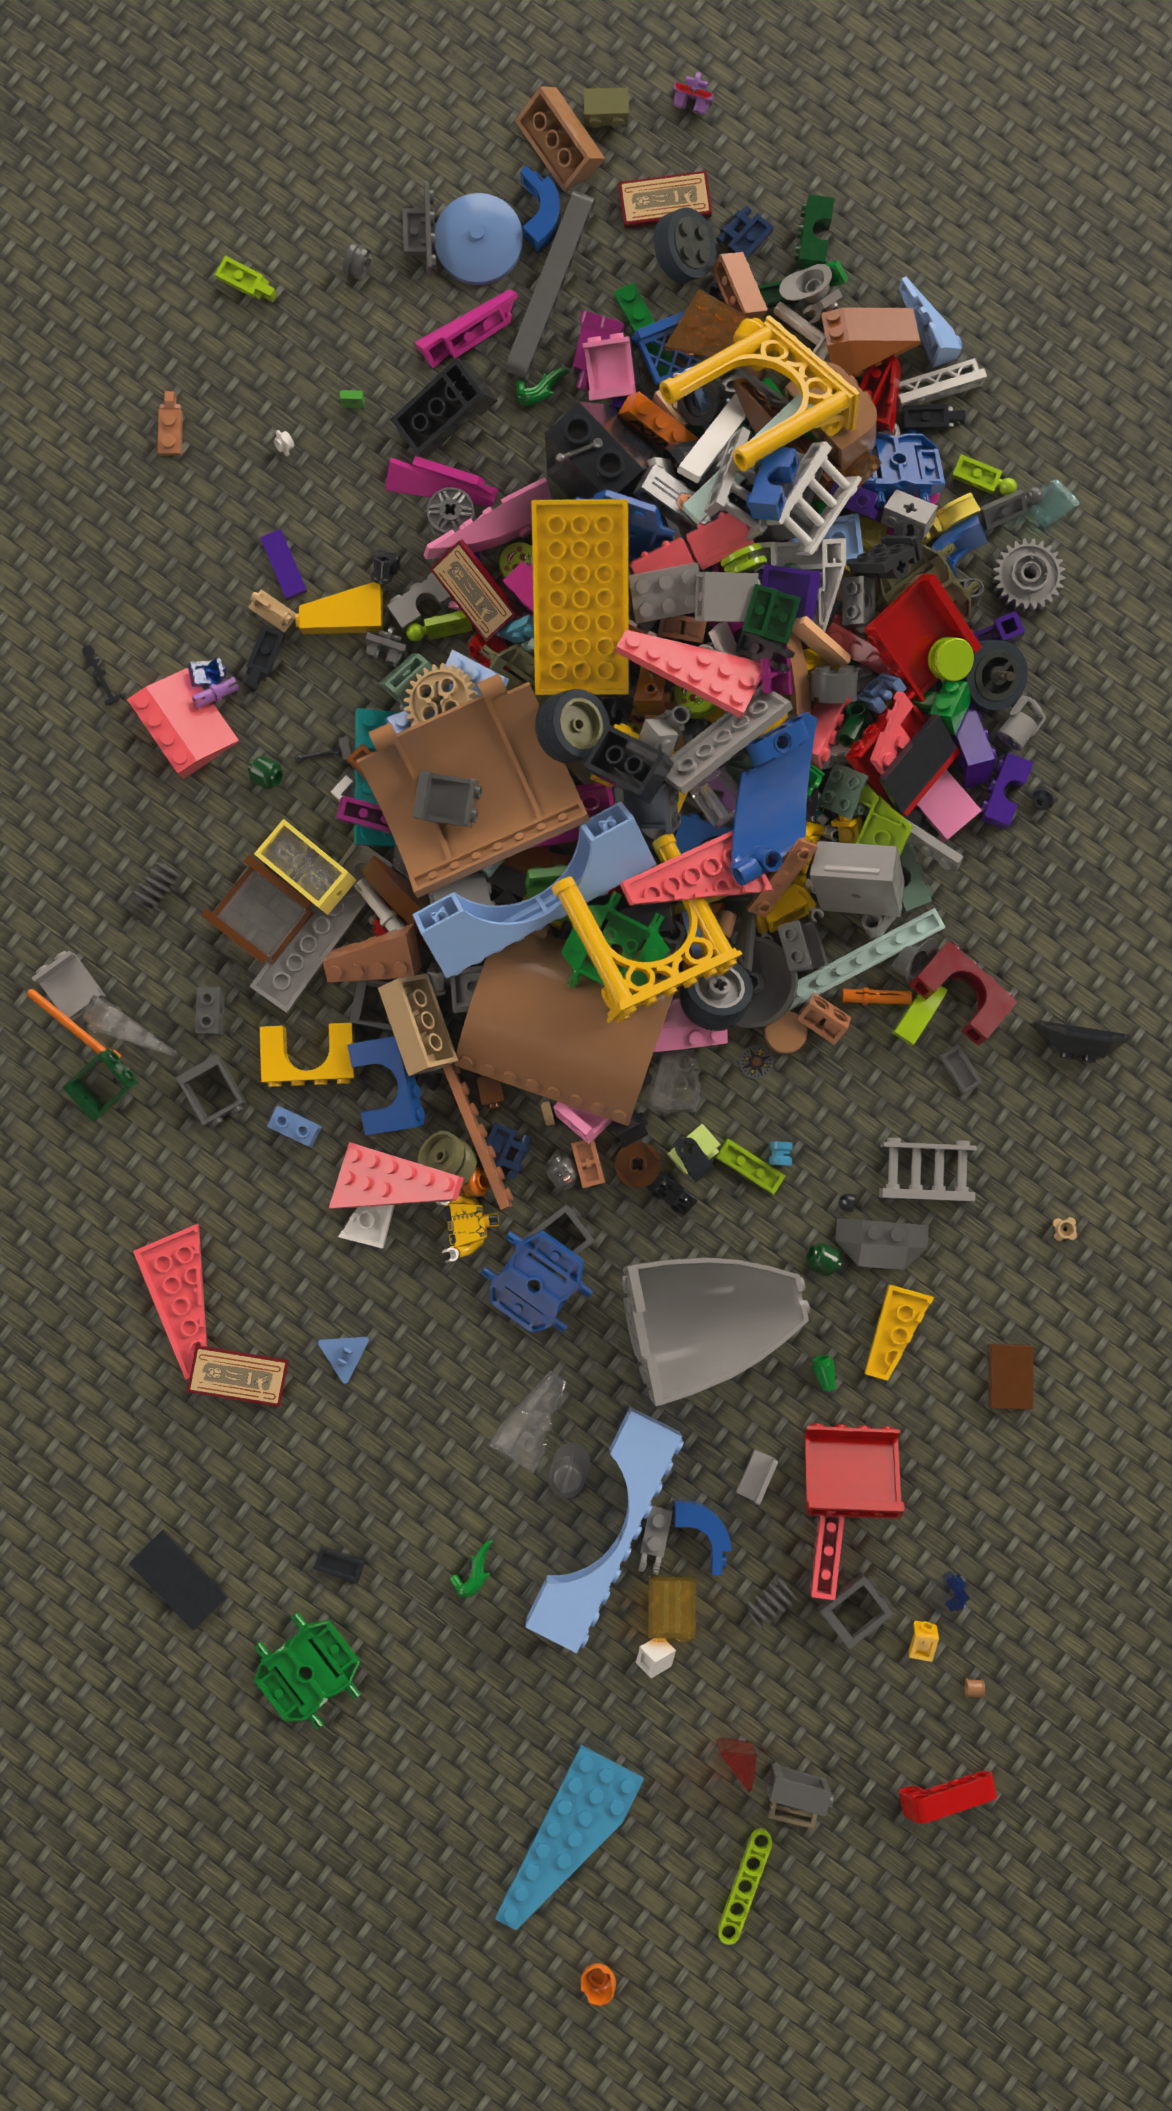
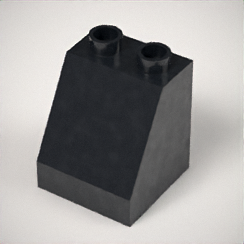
M579 402L545 433L547 475L570 500H576V497L585 500L594 498L596 493L606 489L640 500L633 495V492L644 472L649 468L648 460L654 457L663 458L636 429L617 415L619 411L613 405ZM596 438L602 440L603 445L600 449H589L566 458L562 463L556 461V455L559 453L565 454L589 445Z

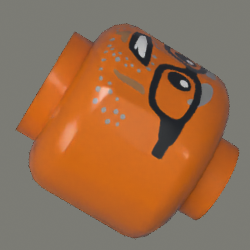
M475 1168L469 1181L461 1187V1195L472 1198L484 1196L488 1192L490 1183L483 1168Z

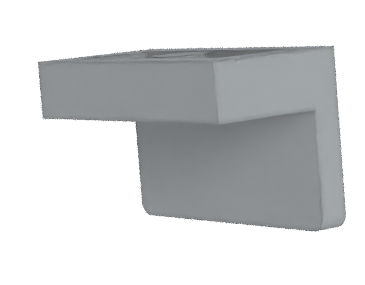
M754 1449L736 1493L760 1505L778 1464L776 1458Z

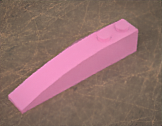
M544 477L501 499L502 504L494 510L491 507L486 508L476 521L473 522L471 518L465 521L458 528V532L455 533L454 530H451L429 543L423 556L425 559L442 558L462 539L471 551L475 553L494 548L520 536L521 538L528 536L532 533V500H552L546 478Z
M680 996L673 997L654 1052L728 1043L727 1029L710 1031L695 1025L683 1012Z

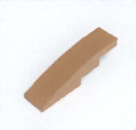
M791 632L788 645L781 644V647H789L791 651L795 652L794 658H790L792 682L790 702L793 707L790 710V716H798L804 712H811L810 685L801 640Z

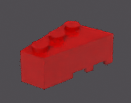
M891 355L881 360V365L868 367L859 388L863 392L869 393L876 407V431L893 436L901 366L897 356Z

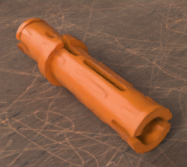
M863 987L862 989L842 988L841 1002L862 1003L865 1006L868 1003L910 1005L912 1002V992L910 990H869L868 987Z

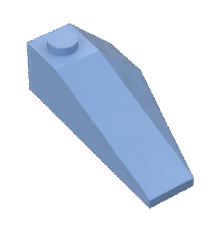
M903 277L898 289L906 307L913 308L919 338L932 368L957 359L962 349L960 337L955 335L953 328L907 277Z

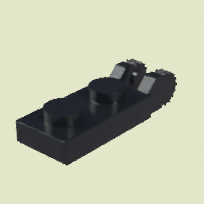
M741 631L735 650L761 663L760 659L770 658V667L783 672H789L790 666L777 661L778 655H783L786 658H794L795 655L794 651L781 647L782 645L775 641Z

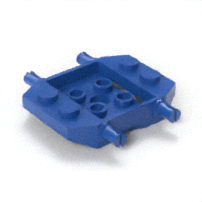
M909 429L907 434L896 437L885 433H876V442L872 451L851 467L852 477L860 476L862 479L858 487L878 494L876 500L878 508H880V505L881 508L885 507V497H891L896 489L931 503L929 497L943 491L945 487L938 447L923 434H917L916 429H913V431ZM873 449H876L881 478L877 477Z
M607 489L596 493L594 498H591L628 499V555H635V558L628 556V568L630 570L629 564L631 561L641 557V553L644 551L651 552L657 535L670 539L674 537L676 530L662 526V516L655 505ZM576 497V500H585V499Z
M543 1230L525 1239H521L510 1231L505 1239L516 1246V1251L500 1274H496L485 1266L480 1273L491 1281L490 1303L531 1333L547 1329L548 1326H554L564 1333L569 1325L556 1316L573 1292L579 1291L589 1298L594 1291L582 1281L584 1260ZM528 1253H532L534 1256H536L541 1261L546 1263L552 1269H554L559 1274L564 1276L567 1279V1281L565 1282L564 1280L559 1278L557 1274L552 1273L546 1267L541 1265L537 1260H534L532 1257H530ZM537 1280L541 1288L538 1290L532 1289L529 1281Z

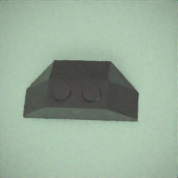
M837 1218L835 1242L857 1266L905 1270L927 1249L929 1225Z

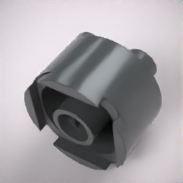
M816 665L815 670L811 671L810 701H814L816 697L819 698L820 703H846V698H852L851 702L857 701L858 672L854 671V666L840 665L839 669H830V665Z

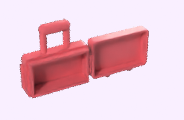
M721 512L718 518L706 524L699 523L696 529L687 533L686 539L688 542L685 543L679 537L671 542L664 541L661 547L649 553L646 551L642 552L641 557L630 562V573L636 574L697 562L698 566L704 570L720 562L731 553L754 543L753 539L751 541L746 539L750 527L733 515Z

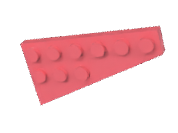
M630 630L625 631L615 649L616 653L739 718L745 712L761 680L759 679L761 663L755 660Z
M733 830L620 883L630 906L770 892L773 888L766 874L761 875L744 886L739 885L734 879L729 867L731 866Z
M349 1142L329 1208L341 1209L363 1206L401 1205L404 1203L457 1201L464 1178Z
M199 1224L133 1251L185 1380L190 1378L196 1345L207 1346Z

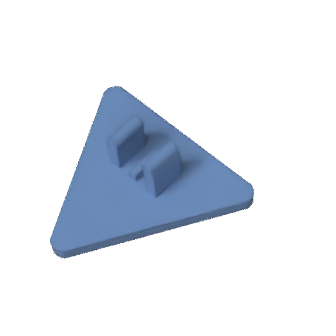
M355 1337L321 1339L318 1341V1345L343 1383H348L369 1342V1338Z

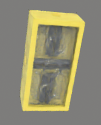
M284 819L254 853L327 915L357 881L347 870Z

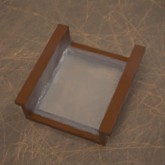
M249 854L244 862L250 867L212 913L206 908L201 916L262 964H265L267 961L273 965L315 911L310 907L312 905L310 900Z

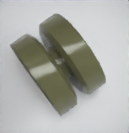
M439 1131L432 1134L420 1148L417 1163L463 1177V1186L469 1181L475 1171L477 1154L472 1146L449 1131Z

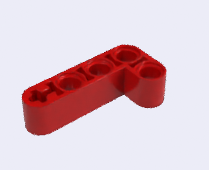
M980 1771L925 1790L917 1786L904 1787L899 1790L903 1814L906 1818L916 1823H928L993 1801L997 1798V1792L992 1772Z

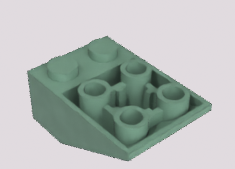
M419 653L410 654L378 685L403 707H407L409 704L403 700L410 697L406 689H413L410 681L417 682L416 674L418 673L423 676L424 668L431 672L432 665ZM432 689L428 690V691L426 692L425 696H426L429 692H431Z

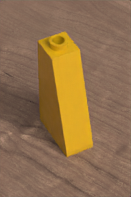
M372 582L300 605L299 613L295 614L296 627L300 628L303 635L383 631L382 586Z

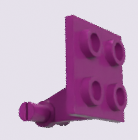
M779 654L777 661L790 666V658ZM770 658L760 659L761 673L759 674V679L761 680L758 687L762 685V693L774 691L782 695L792 694L791 667L789 672H783L770 667Z

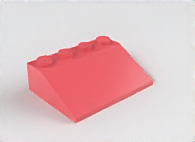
M189 667L146 686L127 699L176 772L183 779L239 742L213 702L200 709L195 706L197 702L203 699L193 702L192 695L204 691Z

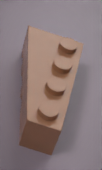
M414 924L407 925L399 930L389 931L387 934L378 937H370L360 943L355 942L332 950L323 961L327 982L416 976L422 967Z

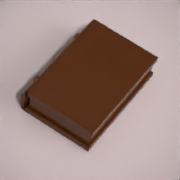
M989 1344L988 1407L997 1409H1033L1034 1345Z

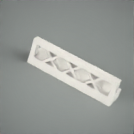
M974 358L901 381L899 389L906 388L910 391L898 394L897 411H902L903 406L922 405L980 387L987 377L985 369H979ZM972 368L973 372L959 375L962 369ZM947 374L953 377L951 379L939 382V379L942 375ZM923 381H927L932 384L919 389L917 388L919 383Z

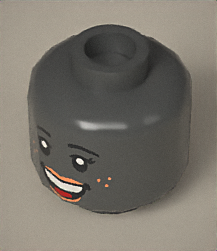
M556 1155L548 1161L550 1166L546 1170V1175L556 1188L567 1190L579 1181L577 1165L570 1156L560 1157V1155Z

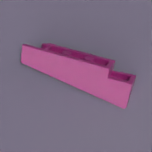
M507 290L419 339L415 344L431 368L436 367L449 354L455 359L510 323L512 318L511 309L514 299H517L518 295L512 290Z
M415 456L412 465L391 458L389 461L386 480L387 491L432 497L435 492L443 488L454 487L468 494L473 504L489 507L494 505L498 493V488L485 485V480L480 476Z

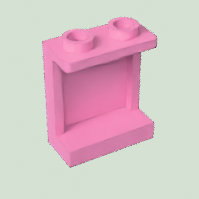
M623 333L611 334L610 339L601 340V336L587 338L588 343H582L585 350L590 391H588L589 401L629 396L636 393L630 338L624 337Z
M947 770L944 771L916 805L917 809L939 833L937 837L942 843L946 842L982 811Z
M561 1102L553 1106L556 1116L588 1144L612 1122L610 1119Z

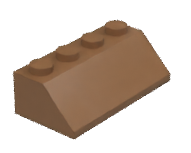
M540 86L515 120L563 192L570 190L593 175L605 159L557 87Z

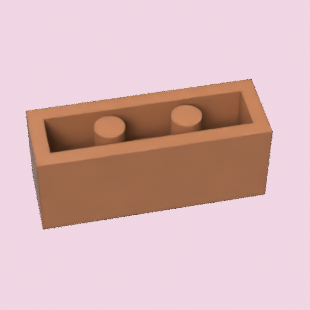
M744 253L721 254L713 265L712 272L735 326H739L741 321L747 318H758L761 320L768 309Z

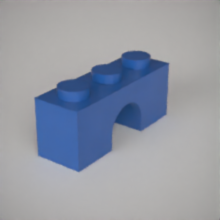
M779 448L761 459L760 471L754 477L752 493H749L747 496V508H750L752 519L780 521L786 500L783 487L777 485L781 483L793 484L799 467L796 449Z

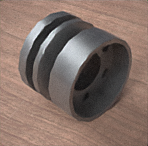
M454 487L443 488L435 492L428 502L427 516L430 530L435 539L451 530H454L455 533L458 532V528L470 518L473 522L476 521L473 502L469 495L461 489Z

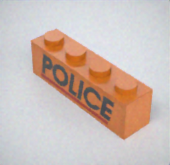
M640 391L629 395L617 414L661 450L670 443L700 440Z

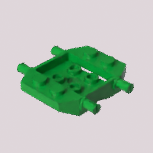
M613 891L606 905H588L599 929L605 919L609 920L602 934L610 947L613 944H619L622 947V957L634 961L644 939H646L647 941L636 961L654 962L665 959L670 949L658 930L665 918L664 916L655 913L648 927L617 911L616 907L623 895ZM573 927L561 951L573 969L566 984L576 988L580 977L585 975L604 985L591 958H589L588 962L584 961L588 952ZM616 964L622 977H624L628 969ZM635 970L632 972L630 979L635 986L640 987L648 983L645 973Z
M298 1611L290 1617L299 1628L294 1636L272 1653L268 1651L262 1641L253 1647L261 1656V1664L254 1681L285 1722L308 1719L317 1730L324 1723L316 1714V1710L341 1690H346L352 1700L361 1695L352 1681L361 1660L330 1619L308 1623ZM309 1639H312L314 1643L318 1646V1648L321 1650V1652L324 1654V1656L327 1658V1660L339 1674L338 1677L334 1675V1673L331 1671L328 1665L324 1662V1660L321 1658V1656L318 1654V1652L315 1650L312 1644L308 1641ZM309 1667L312 1671V1676L310 1678H303L300 1675V1668Z

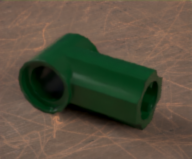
M860 700L847 705V716L836 736L837 742L846 748H850L853 743L858 741L862 731L870 725L866 703Z

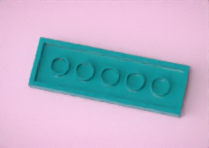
M357 708L355 710V750L363 743L372 753L377 751L369 732L386 725L387 717L400 712ZM355 770L354 798L379 805L367 780ZM354 825V845L398 848L393 835Z

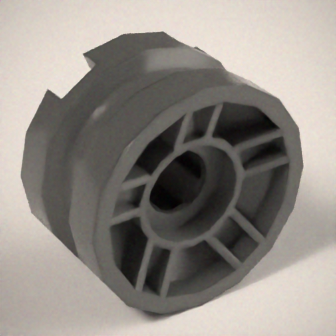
M353 242L348 248L344 259L343 273L349 276L354 275L356 279L362 281L371 264L372 258L369 257V254H372V250L366 247L362 249L359 244Z

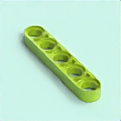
M756 1829L750 1836L719 1922L718 1934L724 1944L731 1945L739 1939L769 1856L772 1839L770 1833L765 1829ZM759 1835H764L768 1839L767 1844L763 1847H758L754 1843ZM750 1858H757L760 1864L756 1869H749L746 1865L747 1861ZM747 1880L752 1884L748 1892L739 1890L738 1886L741 1881ZM734 1903H740L744 1908L742 1913L735 1915L730 1911L731 1906ZM724 1927H734L735 1934L732 1937H725L722 1934Z

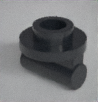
M1043 784L1036 789L1032 796L1035 806L1042 810L1050 809L1059 799Z

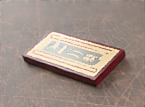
M706 171L618 182L624 228L657 224L664 215L684 207L698 211L704 218L712 217Z
M463 539L459 540L430 568L434 576L486 642L490 641L519 614V611Z
M196 1345L187 1392L280 1407L289 1360Z

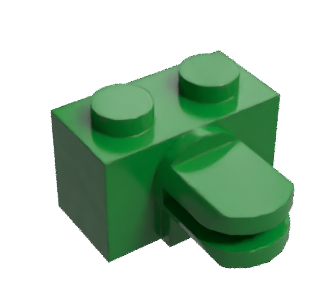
M945 680L940 692L927 690L923 694L925 701H914V704L921 713L929 714L930 717L932 714H938L948 733L956 735L972 700L968 682Z

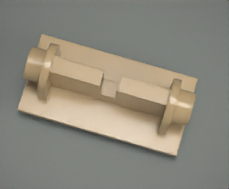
M260 590L259 593L254 592L251 595L250 599L252 602L248 608L285 633L295 620L296 613L263 590Z

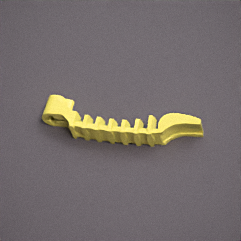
M968 493L940 508L936 513L934 524L925 538L921 540V543H929V540L940 537V534L956 524L979 513L981 509L973 495ZM863 549V553L870 552L866 549ZM846 563L842 577H856L854 573H850V568Z

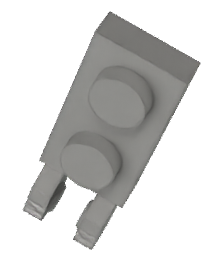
M652 1506L644 1530L638 1571L644 1572L646 1569L647 1554L656 1556L652 1571L654 1575H658L661 1558L664 1557L673 1510Z

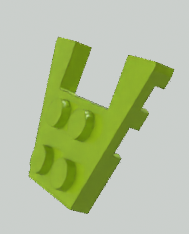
M866 783L859 802L871 807L855 844L897 846L900 858L914 826Z

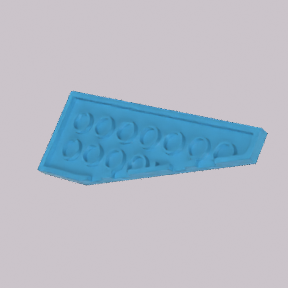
M580 1745L495 1916V1920L517 1930L623 1823L644 1778Z

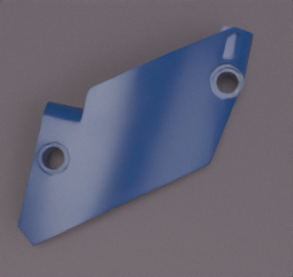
M807 712L757 737L745 747L753 767L743 771L740 775L733 825L731 866H729L732 876L741 886L750 883L768 871H777L782 865V857L791 849L798 838L802 839L806 836L808 780L818 721L817 718ZM778 738H779V741H780L779 746H777V743H776ZM768 856V857H769V862H768V864L766 865V862H765V861H766V857Z

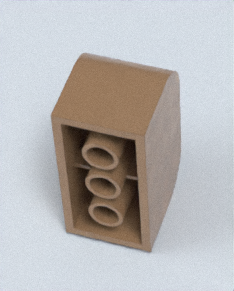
M826 362L831 369L840 374L845 381L855 387L860 393L855 430H847L842 427L833 436L827 435L821 427L810 430L818 442H827L832 447L828 454L845 472L867 456L874 448L876 442L877 411L869 393L863 392L858 387V383L852 375L849 376L840 366ZM792 381L785 386L786 399L791 402L800 393ZM819 388L810 389V391L813 394H825V392H823Z

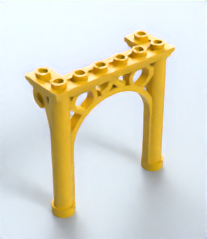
M770 315L766 317L763 328L674 378H667L659 385L664 400L668 404H673L680 400V398L734 368L750 366L755 371H760L765 367L776 370L787 376L797 386L802 396V404L798 411L788 419L733 450L734 462L741 471H747L757 461L813 428L821 427L829 436L838 433L842 427L852 431L856 429L860 394L857 389L845 381L840 374L831 369L825 361L816 356L810 348L802 344L796 336L788 332ZM813 388H819L823 392H825V394L816 395L810 393L809 390ZM808 404L814 405L808 409Z
M673 833L665 834L652 843L661 863L681 855L675 844L677 841ZM571 876L551 886L552 892L562 903L605 987L601 990L602 997L607 1007L611 1009L607 1013L608 1018L606 1020L608 1024L614 1021L621 1023L627 1020L632 1013L637 1011L636 1007L642 1004L644 1007H648L658 1001L657 997L664 995L667 998L677 992L676 988L681 986L688 988L698 982L697 979L702 976L707 979L715 974L719 977L727 973L729 968L737 964L736 960L742 955L740 950L737 951L736 948H731L706 899L702 898L682 900L689 917V930L683 945L677 952L665 959L654 962H637L626 959L616 953L606 942ZM697 925L700 928L703 938L695 937ZM700 945L704 957L698 960L692 958L689 954L690 946ZM682 960L689 966H692V968L681 973L678 971V965ZM616 964L628 969L624 977H622ZM635 970L645 973L648 983L640 987L635 986L630 979L632 972ZM660 973L668 977V979L653 985L655 974Z

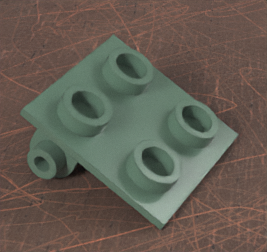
M834 762L818 806L848 819H852L853 815H862L865 808L859 802V799L867 782L868 775Z

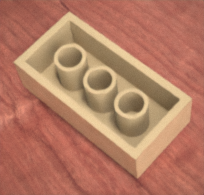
M428 974L398 978L378 988L408 1076L438 1070L458 1061Z

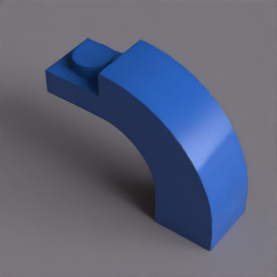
M525 166L520 171L521 183L535 197L540 208L537 214L523 226L524 238L539 253L551 242L557 232L560 220L559 195L555 184L549 176L542 181L540 175L535 170L532 171L528 166Z
M978 515L972 516L947 530L932 546V549L941 551L951 542L954 544L957 551L946 558V562L955 577H957L956 562L967 552L987 543Z
M674 1500L675 1527L696 1528L708 1536L711 1541L712 1575H722V1568H726V1554H722V1551L731 1552V1542L724 1523L713 1510L701 1503L691 1500Z

